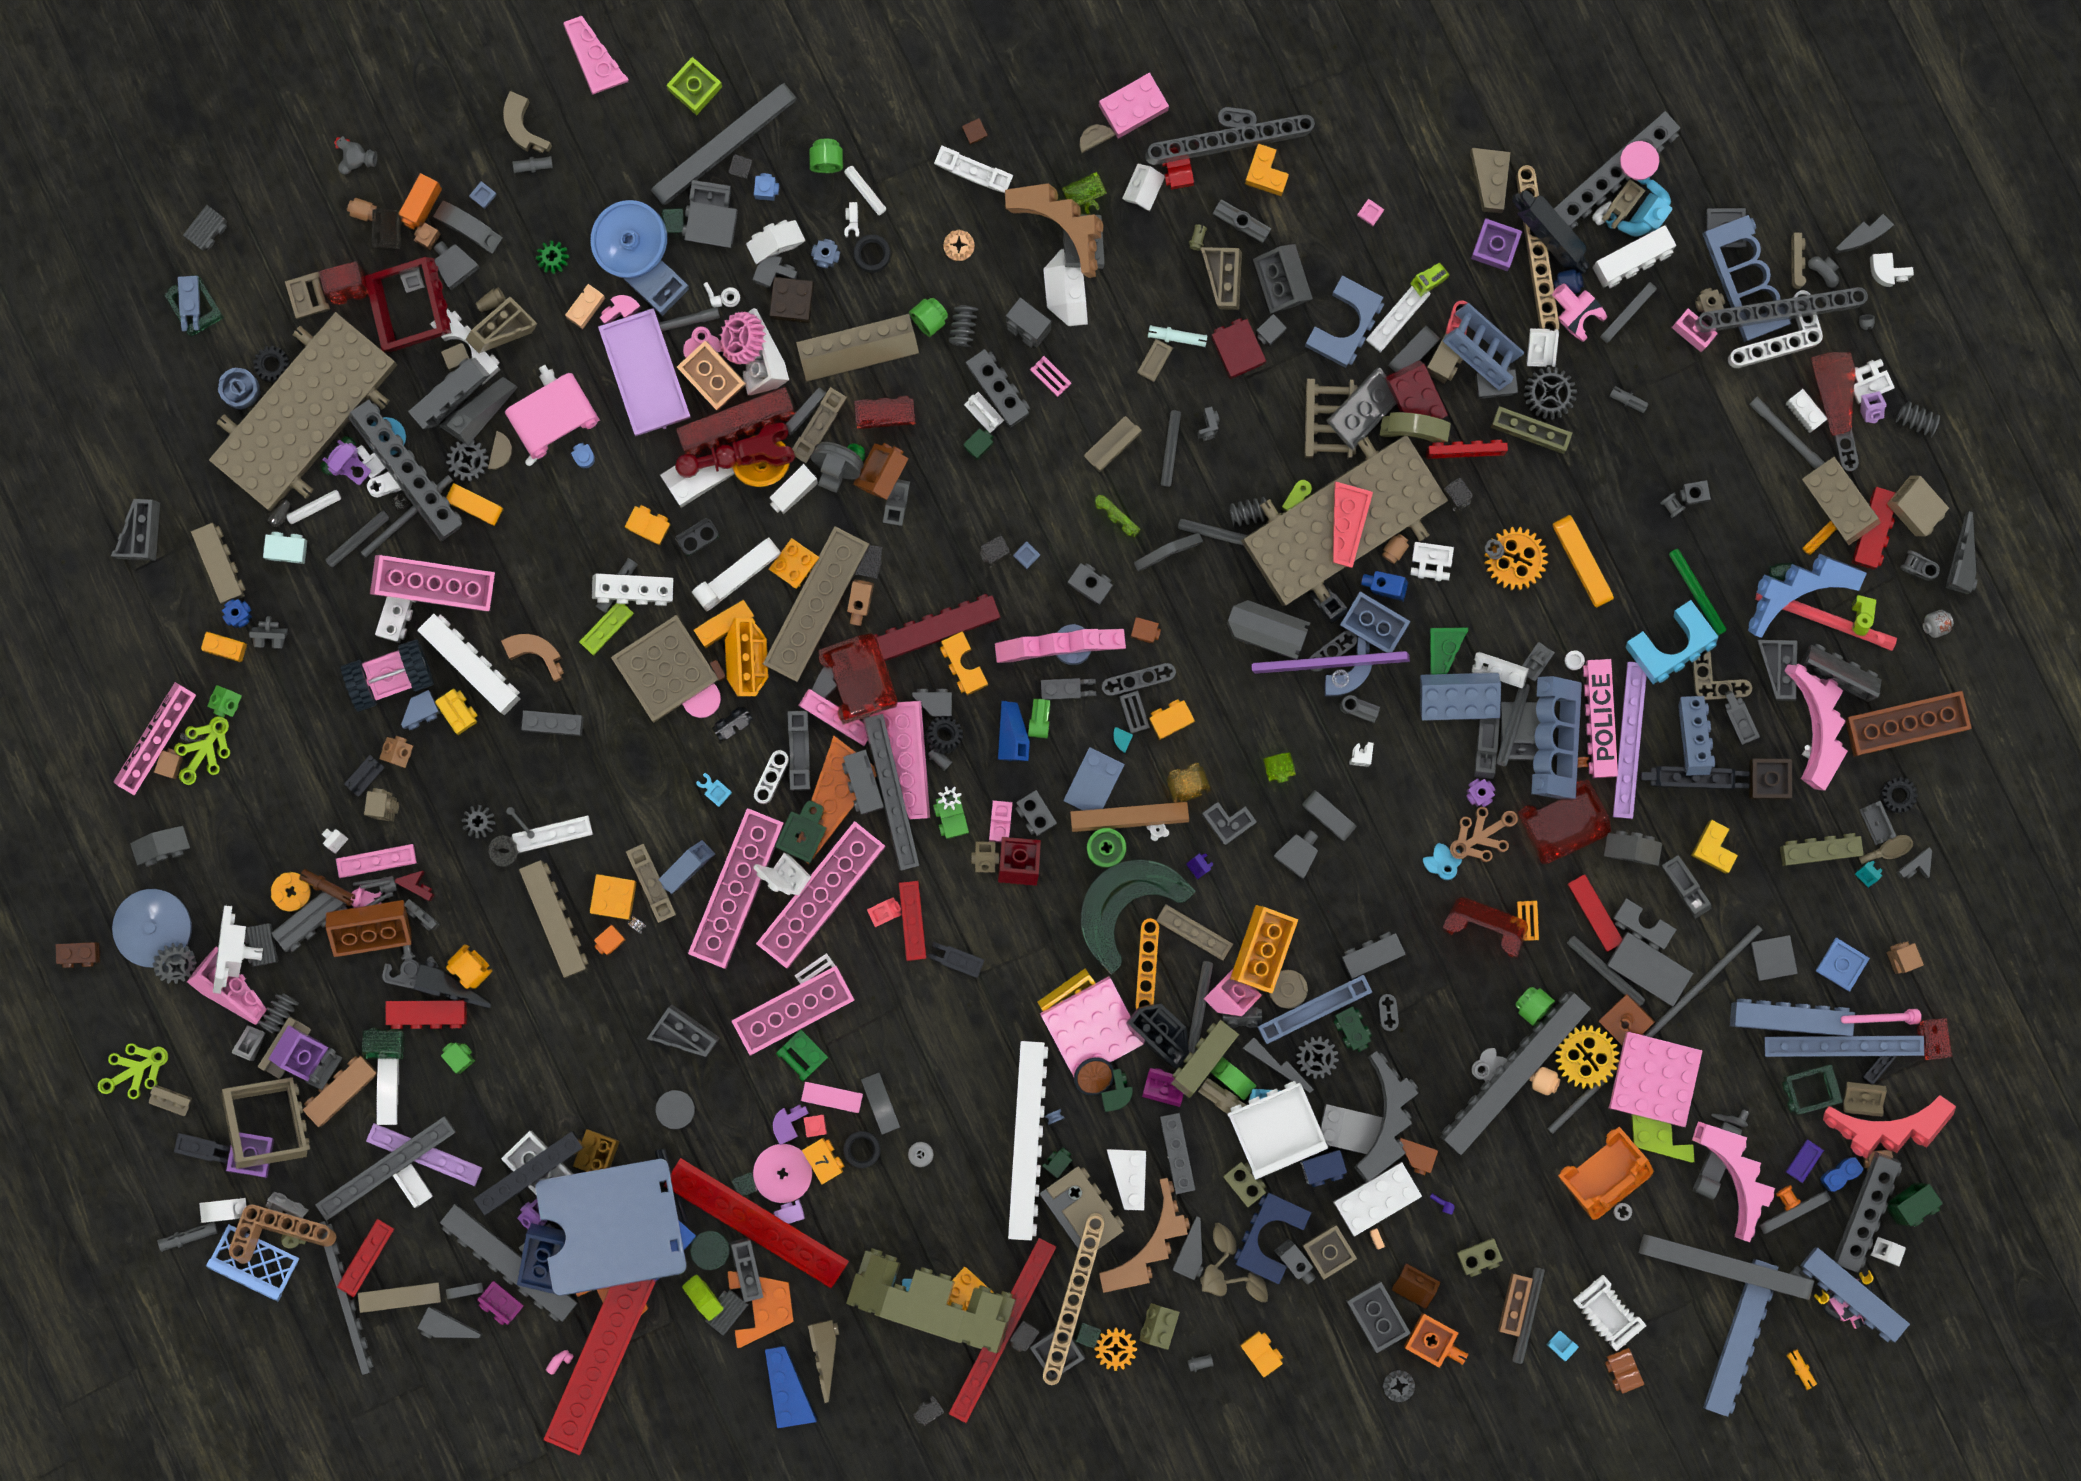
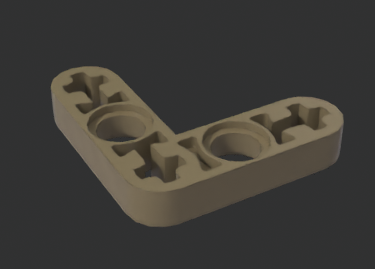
M1706 651V654L1703 655V661L1707 660V663L1696 664V661H1700V657L1692 662L1696 696H1703V693H1699L1702 686H1705V689H1713L1712 685H1715L1714 692L1716 696H1713V692H1709L1704 699H1727L1726 695H1721L1718 692V688L1724 684L1729 688V691H1733L1732 683H1734V688L1740 687L1741 683L1748 687L1744 694L1740 690L1734 691L1736 698H1744L1751 694L1752 685L1747 680L1713 681L1710 651ZM1699 667L1707 668L1708 674L1706 677L1698 675L1697 670Z

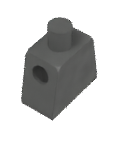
M441 241L434 247L435 251L439 254V257L435 259V264L438 266V270L450 290H453L480 269L478 264L456 244L448 248Z
M1311 830L1303 838L1296 834L1273 857L1303 879L1318 852L1312 846L1318 836Z
M1290 1239L1274 1250L1298 1280L1302 1278L1306 1284H1309L1316 1278L1311 1272L1313 1266Z

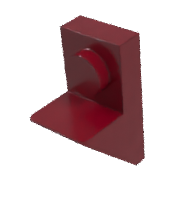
M419 871L395 880V883L428 901H432L434 897L430 887L424 884L418 886L425 871Z

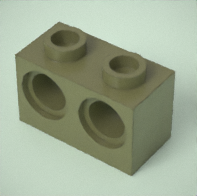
M1240 1162L1223 1175V1178L1243 1203L1249 1207L1266 1193L1264 1190L1266 1186L1260 1178L1256 1180L1253 1177L1252 1168L1247 1162L1245 1164ZM1237 1170L1244 1171V1180L1237 1181L1234 1178ZM1250 1185L1256 1186L1258 1190L1257 1194L1253 1197L1247 1194V1188Z
M1494 1238L1456 1252L1464 1274H1470L1471 1277L1482 1273L1481 1269L1488 1267L1489 1270L1500 1266L1499 1262L1503 1261ZM1488 1249L1494 1251L1495 1255L1492 1260H1486L1484 1257V1253ZM1470 1256L1476 1259V1265L1472 1268L1466 1265V1260Z

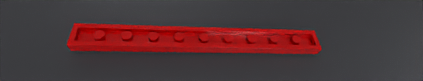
M1041 1238L1038 1239L1011 1291V1294H1013L1012 1298L1017 1300L1000 1352L994 1353L988 1351V1348H982L949 1412L950 1415L965 1423L967 1422L1056 1246Z

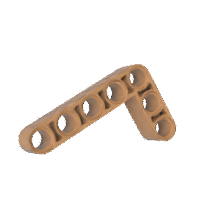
M248 1205L242 1212L229 1248V1255L239 1263H248L253 1256L262 1229L326 1247L334 1244L336 1234L329 1227L320 1223L260 1206ZM257 1212V1216L251 1219L252 1215ZM275 1217L274 1222L269 1224V1220ZM292 1222V1226L286 1229L287 1225ZM310 1227L309 1232L304 1234L305 1229ZM250 1231V1235L245 1238L246 1232ZM328 1232L327 1237L322 1239V1235ZM243 1249V1254L238 1256V1252Z

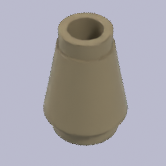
M493 288L476 302V305L482 313L498 307L506 298L500 288Z

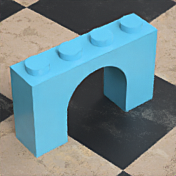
M1691 600L1676 609L1673 616L1688 637V646L1682 652L1674 655L1660 652L1652 644L1644 631L1627 642L1626 649L1652 684L1656 682L1662 683L1669 677L1668 674L1673 671H1680L1685 667V663L1697 660L1701 656L1700 653L1705 650L1708 652L1717 645L1718 635Z

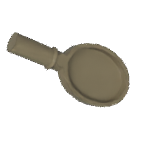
M1907 835L1896 836L1883 843L1880 849L1859 857L1861 864L1881 857L1885 859L1901 857L1911 850L1913 841Z

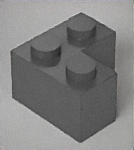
M1219 802L1201 814L1224 846L1257 823L1246 806L1230 818Z
M183 826L150 833L130 843L137 865L145 864L146 867L167 859L169 855H172V858L184 854V850L190 848Z
M1616 831V834L1608 833L1604 856L1659 866L1662 843L1655 841V837L1643 836L1641 833L1632 832L1630 836L1628 832Z

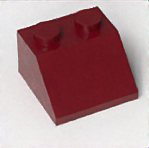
M1002 837L998 882L1037 886L1041 840Z

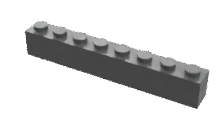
M454 1204L440 1222L443 1225L441 1229L450 1236L452 1233L457 1236V1242L465 1248L469 1246L473 1249L472 1254L478 1259L482 1260L484 1258L488 1261L489 1264L487 1266L494 1272L499 1270L504 1274L502 1278L509 1284L515 1283L517 1285L522 1256L458 1204ZM519 1286L520 1288L518 1289L524 1296L528 1297L530 1295L535 1299L533 1303L540 1309L545 1307L550 1311L548 1315L557 1322L559 1320L563 1322L579 1303L570 1295L558 1296L553 1293Z

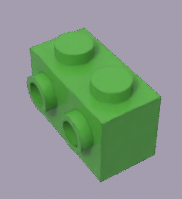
M449 1043L442 1050L444 1053L441 1057L456 1074H461L475 1062L470 1055L472 1051L465 1043Z

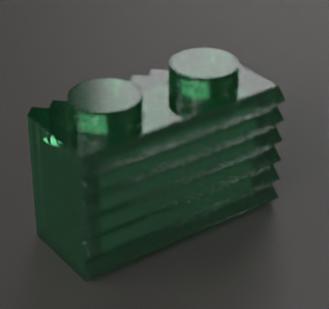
M378 1028L364 1030L362 1041L363 1058L403 1059L405 1039L403 1031L391 1028L388 1031Z

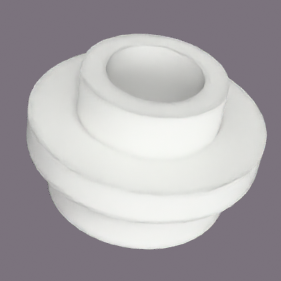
M726 288L721 293V301L727 307H734L740 301V294L735 288ZM730 294L734 295L732 301L727 300V296Z

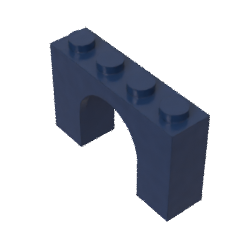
M1267 1193L1266 1196L1263 1195L1258 1204L1261 1208L1258 1214H1253L1250 1221L1253 1226L1250 1232L1246 1230L1242 1239L1245 1242L1242 1250L1238 1248L1234 1259L1237 1260L1236 1265L1279 1284L1287 1266L1266 1257L1261 1252L1258 1246V1234L1265 1224L1275 1220L1284 1221L1304 1230L1312 1212Z

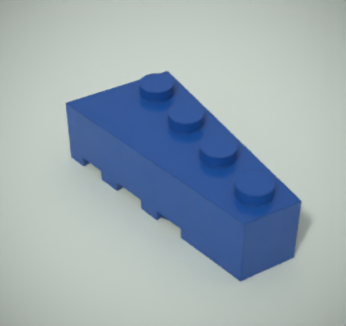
M786 1345L765 1349L777 1428L817 1422Z

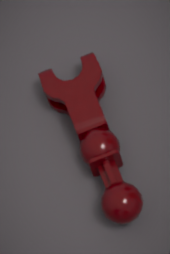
M775 423L766 425L755 437L743 439L736 443L733 442V447L721 445L715 451L712 447L711 455L696 458L692 454H683L676 460L675 469L681 477L691 478L696 476L699 469L714 465L716 472L719 471L718 467L729 469L734 467L736 463L740 466L766 462L771 466L777 467L793 462L795 453L789 446L779 447L775 445L788 436L787 425Z

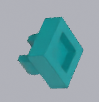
M1874 861L1867 862L1855 873L1868 888L1882 877L1880 874L1882 869L1876 870L1872 866L1875 863Z

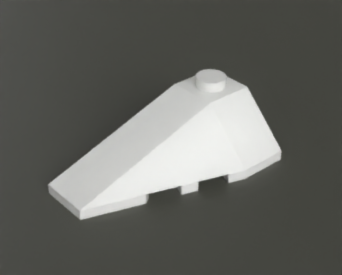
M714 465L699 469V472L694 477L684 478L677 473L675 466H673L660 476L682 508L735 473L733 468L722 469L718 467L719 471L716 472Z

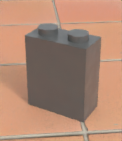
M691 202L686 207L685 217H688L687 225L684 224L682 236H685L687 241L732 248L738 210Z

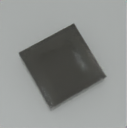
M734 155L728 173L747 179L753 160Z

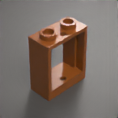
M875 443L864 463V467L860 470L859 478L855 480L853 485L869 494L887 500L909 458L902 455L903 451L897 447H891L885 443L883 445Z

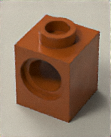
M1136 617L1131 638L1153 644L1154 639H1159L1161 629L1158 628L1159 623Z

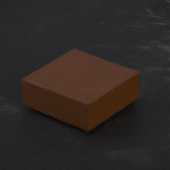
M980 118L962 126L970 145L988 137Z
M716 660L711 662L710 665L719 681L721 682L726 679V675L719 662Z

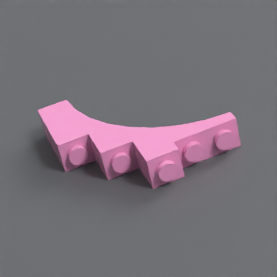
M1082 629L1069 633L1021 637L995 643L997 663L1016 662L1060 654L1126 648L1124 629Z
M1800 664L1787 665L1784 671L1802 691L1812 720L1813 737L1811 753L1801 779L1813 789L1825 791L1848 752L1842 747L1843 744L1836 740L1845 720L1840 717L1841 714L1833 709L1843 690L1838 687V683L1833 679L1828 678L1824 680L1815 675H1810L1806 672L1807 669Z
M1698 1121L1692 1140L1714 1152L1731 1174L1739 1204L1735 1237L1750 1242L1755 1234L1757 1219L1761 1215L1762 1205L1769 1207L1774 1198L1775 1188L1755 1182L1756 1177L1760 1173L1761 1163L1741 1156L1746 1148L1747 1137Z

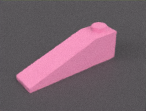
M215 947L196 968L187 982L204 996L256 1025L267 1009L254 990H250L242 974H239V978L228 976L226 987H222L221 994L213 993L218 947Z

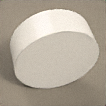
M1571 651L1565 656L1564 662L1568 669L1575 671L1584 665L1585 659L1581 652Z

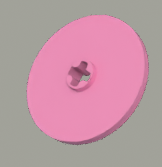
M777 1144L767 1148L759 1155L754 1165L753 1178L757 1189L765 1198L777 1203H788L797 1200L807 1191L812 1180V1167L799 1148L788 1144ZM785 1168L788 1176L780 1179V1175L777 1172Z

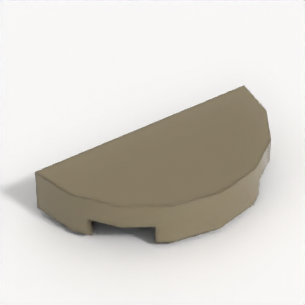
M1096 124L1088 127L1080 138L1081 153L1116 136L1111 128L1104 125Z
M498 431L496 432L488 469L496 470L503 467L512 456L510 440Z

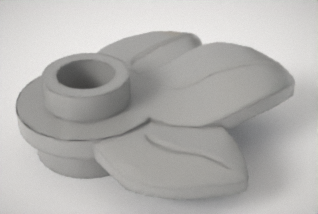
M1495 1048L1486 1049L1481 1053L1480 1059L1472 1065V1074L1477 1079H1484L1485 1082L1487 1080L1490 1081L1495 1076V1070L1499 1066H1503L1508 1060L1504 1057L1496 1056ZM1480 1066H1484L1483 1072H1478Z

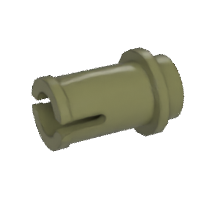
M1195 225L1192 240L1189 241L1190 248L1200 251L1201 247H1204L1203 239L1207 228L1205 226L1201 228L1202 225Z

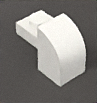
M1892 253L1873 254L1870 257L1872 276L1883 286L1892 287L1895 284L1894 279L1897 282H1905L1914 275L1913 267L1894 268Z
M246 1198L199 1203L201 1223L241 1218L244 1208L247 1207Z

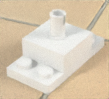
M224 906L213 993L221 994L222 987H226L228 976L239 978L241 963L244 958L259 961L262 959L263 948L245 946L246 926L234 925L235 914H232V906Z

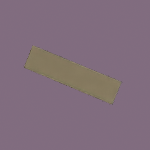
M1166 904L1156 920L1161 925L1222 961L1233 943Z

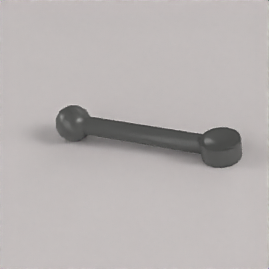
M512 807L507 808V814L514 817L526 831L528 838H534L535 833L530 831L515 814V809Z

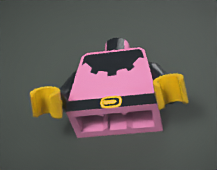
M1868 1270L1866 1277L1860 1272L1861 1280H1856L1872 1292L1873 1276L1870 1270ZM1822 1289L1823 1295L1821 1297H1818L1817 1294L1814 1295L1824 1313L1833 1319H1840L1843 1322L1850 1319L1854 1329L1865 1325L1863 1318L1860 1315L1858 1317L1853 1315L1848 1310L1850 1307L1845 1302L1840 1304L1833 1298L1834 1293L1831 1291L1825 1292Z

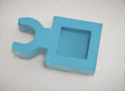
M704 773L703 776L707 778L706 784H701L699 781L696 783L700 788H706L707 791L704 795L720 807L732 792L718 780L712 783L710 776Z

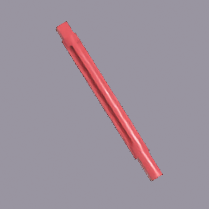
M1757 593L1755 600L1759 601L1762 599V595ZM1795 600L1782 609L1891 651L1896 645L1897 638L1873 629H1869L1866 635L1859 636L1852 630L1854 622Z

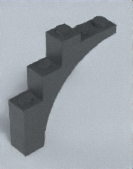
M1377 1051L1368 1056V1059L1376 1070L1381 1083L1384 1099L1383 1119L1374 1145L1367 1155L1354 1167L1366 1183L1405 1154L1403 1150L1404 1145L1399 1139L1395 1140L1394 1137L1411 1125L1412 1122L1410 1121V1114L1400 1107L1418 1094L1416 1090L1418 1087L1414 1081L1407 1078L1399 1081L1398 1078L1400 1076L1393 1068L1390 1069L1388 1067L1386 1057Z

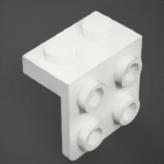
M783 853L774 868L755 864L753 867L757 871V876L769 883L768 887L775 892L782 891L787 895L794 894L799 896L811 878L786 853Z

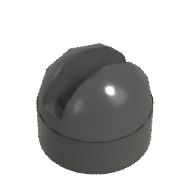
M1860 316V327L1863 330L1868 328L1871 330L1875 324V316Z

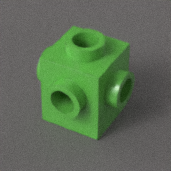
M216 685L207 707L214 709L213 713L221 717H225V714L233 717L242 695Z

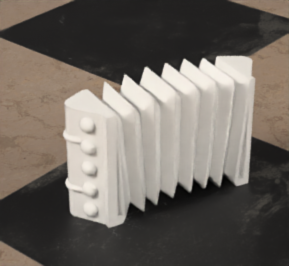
M1602 1275L1583 1292H1580L1573 1301L1578 1308L1583 1309L1582 1314H1587L1585 1319L1590 1320V1326H1595L1594 1331H1600L1599 1336H1605L1604 1340L1610 1341L1609 1344L1615 1351H1618L1636 1334H1639L1646 1325L1640 1317H1633L1634 1312L1629 1313L1628 1308L1624 1309L1625 1305L1620 1304L1621 1300L1617 1299L1618 1295L1614 1294L1615 1290H1610L1611 1283Z

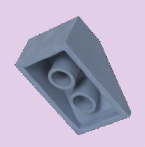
M1089 747L1064 798V802L1081 810L1103 809L1125 764Z

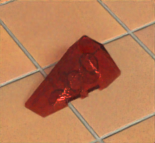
M1829 352L1811 357L1832 436L1851 431L1856 375L1851 352Z

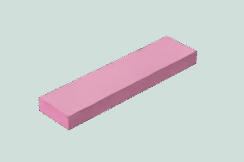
M808 689L798 706L865 746L868 738L864 723Z
M413 844L336 859L339 878L417 864Z

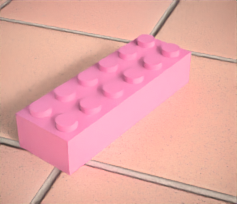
M375 555L370 594L489 611L495 572Z
M834 966L732 1020V1023L749 1055H752L853 1002L854 998L838 967Z

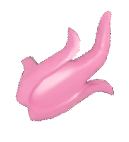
M359 887V889L352 892L356 896L355 899L351 898L354 901L352 906L354 908L364 907L375 901L374 898L381 897L382 893L374 894Z

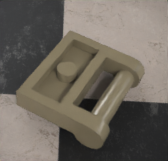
M319 272L285 281L296 319L330 310L319 281L321 278ZM311 281L319 304L313 307L306 284Z

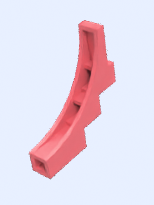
M1939 1095L1928 1107L1920 1112L1893 1121L1861 1120L1845 1115L1829 1106L1824 1113L1823 1120L1829 1127L1840 1131L1846 1139H1851L1853 1152L1867 1159L1880 1142L1887 1150L1894 1151L1895 1153H1898L1910 1137L1918 1145H1923L1927 1148L1954 1115L1956 1106Z

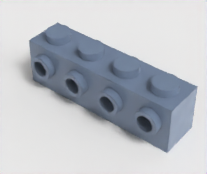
M1704 696L1681 697L1678 708L1686 775H1710L1712 767H1715V758L1711 756L1713 741L1712 738H1709L1708 733L1711 731L1710 721H1707L1706 716L1709 713L1708 703H1705Z

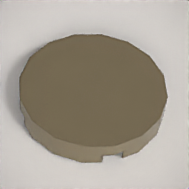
M1280 971L1274 991L1269 993L1270 998L1281 1008H1295L1302 1004L1306 998L1308 991L1307 982L1296 971Z

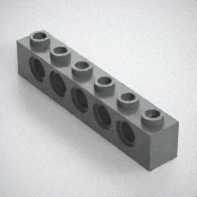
M1875 1152L1833 1259L1839 1266L1858 1273L1860 1268L1864 1267L1866 1252L1873 1245V1234L1880 1227V1216L1887 1209V1198L1894 1191V1180L1896 1177H1899L1902 1170L1898 1159ZM1886 1172L1887 1178L1879 1180V1175ZM1874 1191H1880L1878 1198L1873 1199L1871 1197ZM1867 1209H1873L1871 1216H1864ZM1866 1227L1864 1234H1857L1859 1228ZM1854 1245H1858L1859 1250L1855 1253H1851V1247Z

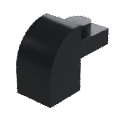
M1324 583L1325 588L1331 595L1329 598L1321 603L1314 591L1309 596L1321 610L1323 616L1332 624L1348 611L1335 593L1333 594Z

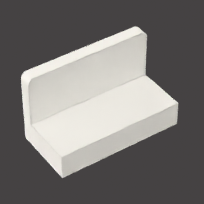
M1137 164L1122 199L1150 210L1165 176L1151 166Z
M412 1164L393 1175L414 1208L419 1207L433 1197Z

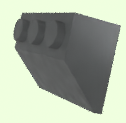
M1295 244L1277 247L1253 259L1270 314L1299 306L1313 299Z

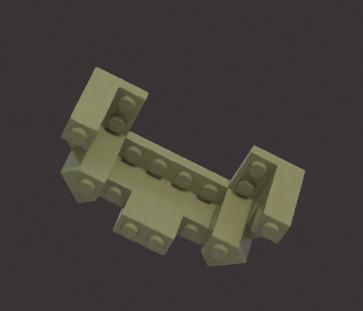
M871 1248V1251H865L846 1304L851 1306L857 1305L858 1309L875 1313L874 1315L958 1343L964 1342L976 1348L982 1349V1347L988 1348V1351L1000 1352L1017 1300L1012 1298L1013 1294L1002 1291L1001 1294H994L990 1292L991 1288L980 1285L979 1288L973 1289L966 1311L962 1309L963 1305L954 1302L948 1305L955 1281L951 1280L952 1276L943 1273L937 1276L932 1274L933 1270L921 1267V1270H915L909 1291H906L907 1287L896 1283L893 1287L901 1264L896 1262V1257L887 1254L883 1256V1251Z

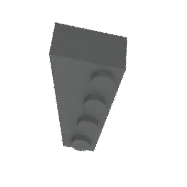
M465 358L461 361L458 369L450 372L443 382L435 386L428 395L408 411L423 429L437 427L490 376L476 358Z

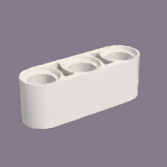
M775 751L771 755L755 789L754 798L760 804H767L772 800L788 766L789 757L784 751ZM777 755L785 756L784 764L777 765L775 763ZM770 772H774L777 775V779L773 783L766 780V776ZM761 790L768 791L769 796L766 800L758 798V793Z

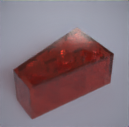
M900 396L898 399L879 398L878 400L864 399L854 401L857 429L915 424L914 401L909 399V396Z

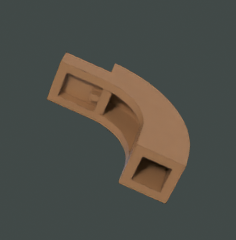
M519 634L501 641L510 660L524 654H536L544 659L555 682L563 679L561 676L564 673L560 663H555V661L561 659V656L545 639L530 634Z

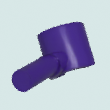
M1433 1193L1431 1194V1199L1444 1205L1442 1212L1453 1214L1455 1207L1452 1203L1440 1199Z

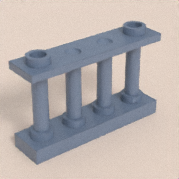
M1467 303L1455 313L1462 320L1459 327L1447 334L1443 342L1496 389L1501 390L1513 380V376L1507 372L1509 364L1521 357L1524 351L1473 306ZM1468 326L1476 332L1473 340L1464 334ZM1482 338L1490 344L1487 353L1479 347ZM1496 351L1504 357L1501 365L1492 359Z

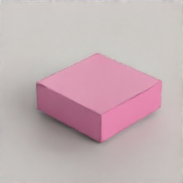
M1368 199L1357 216L1374 226L1384 212V209Z

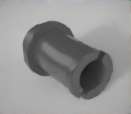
M933 748L928 754L929 760L932 759L945 771L952 761L944 754H940V750L938 753L934 752L936 748Z
M1211 1354L1198 1358L1191 1357L1188 1360L1190 1372H1197L1199 1369L1214 1366Z

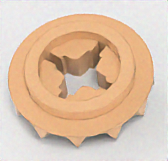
M962 230L951 231L944 240V251L952 260H966L974 251V240L968 232ZM958 238H960L962 244L968 245L961 247L960 253H958L957 247L953 246V244L957 243Z

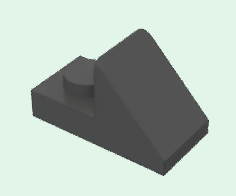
M1931 848L1923 850L1896 872L1900 878L1907 877L1909 879L1917 872L1915 870L1917 868L1926 879L1929 878L1932 856Z

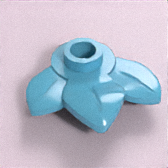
M1438 843L1434 848V856L1423 858L1424 866L1429 872L1438 874L1442 879L1451 880L1456 876L1457 867L1461 864L1462 859L1454 858L1446 845ZM1448 867L1451 871L1445 872L1444 868Z

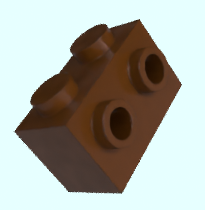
M99 943L56 944V964H62V968H73L74 964H82V967H93L94 963H100Z

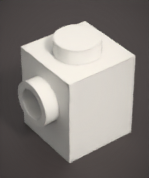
M1878 1237L1871 1256L1900 1266L1906 1248Z

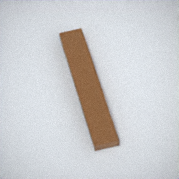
M1187 802L1070 812L1072 832L1189 822Z

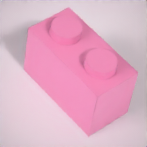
M1687 309L1671 328L1702 352L1718 333L1716 331H1698L1695 326L1698 316L1690 309ZM1702 320V324L1708 327L1709 325Z

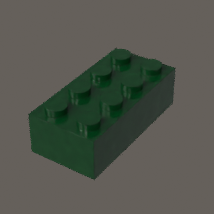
M1914 1183L1889 1200L1886 1210L1896 1224L1916 1227L1924 1221L1923 1217L1937 1213L1940 1210L1939 1206L1943 1203L1930 1184Z

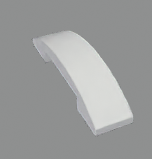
M941 146L934 162L935 165L953 174L1005 193V190L1008 189L1013 177L1012 174L997 168H991L944 146Z

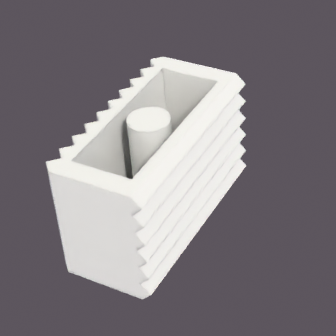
M1804 389L1786 402L1788 408L1793 411V414L1796 415L1809 433L1827 420L1826 416Z

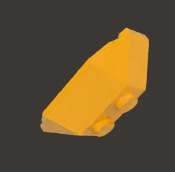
M734 618L725 639L727 680L737 696H757L758 691L768 679V667L763 665L767 657V639L755 624L753 618Z

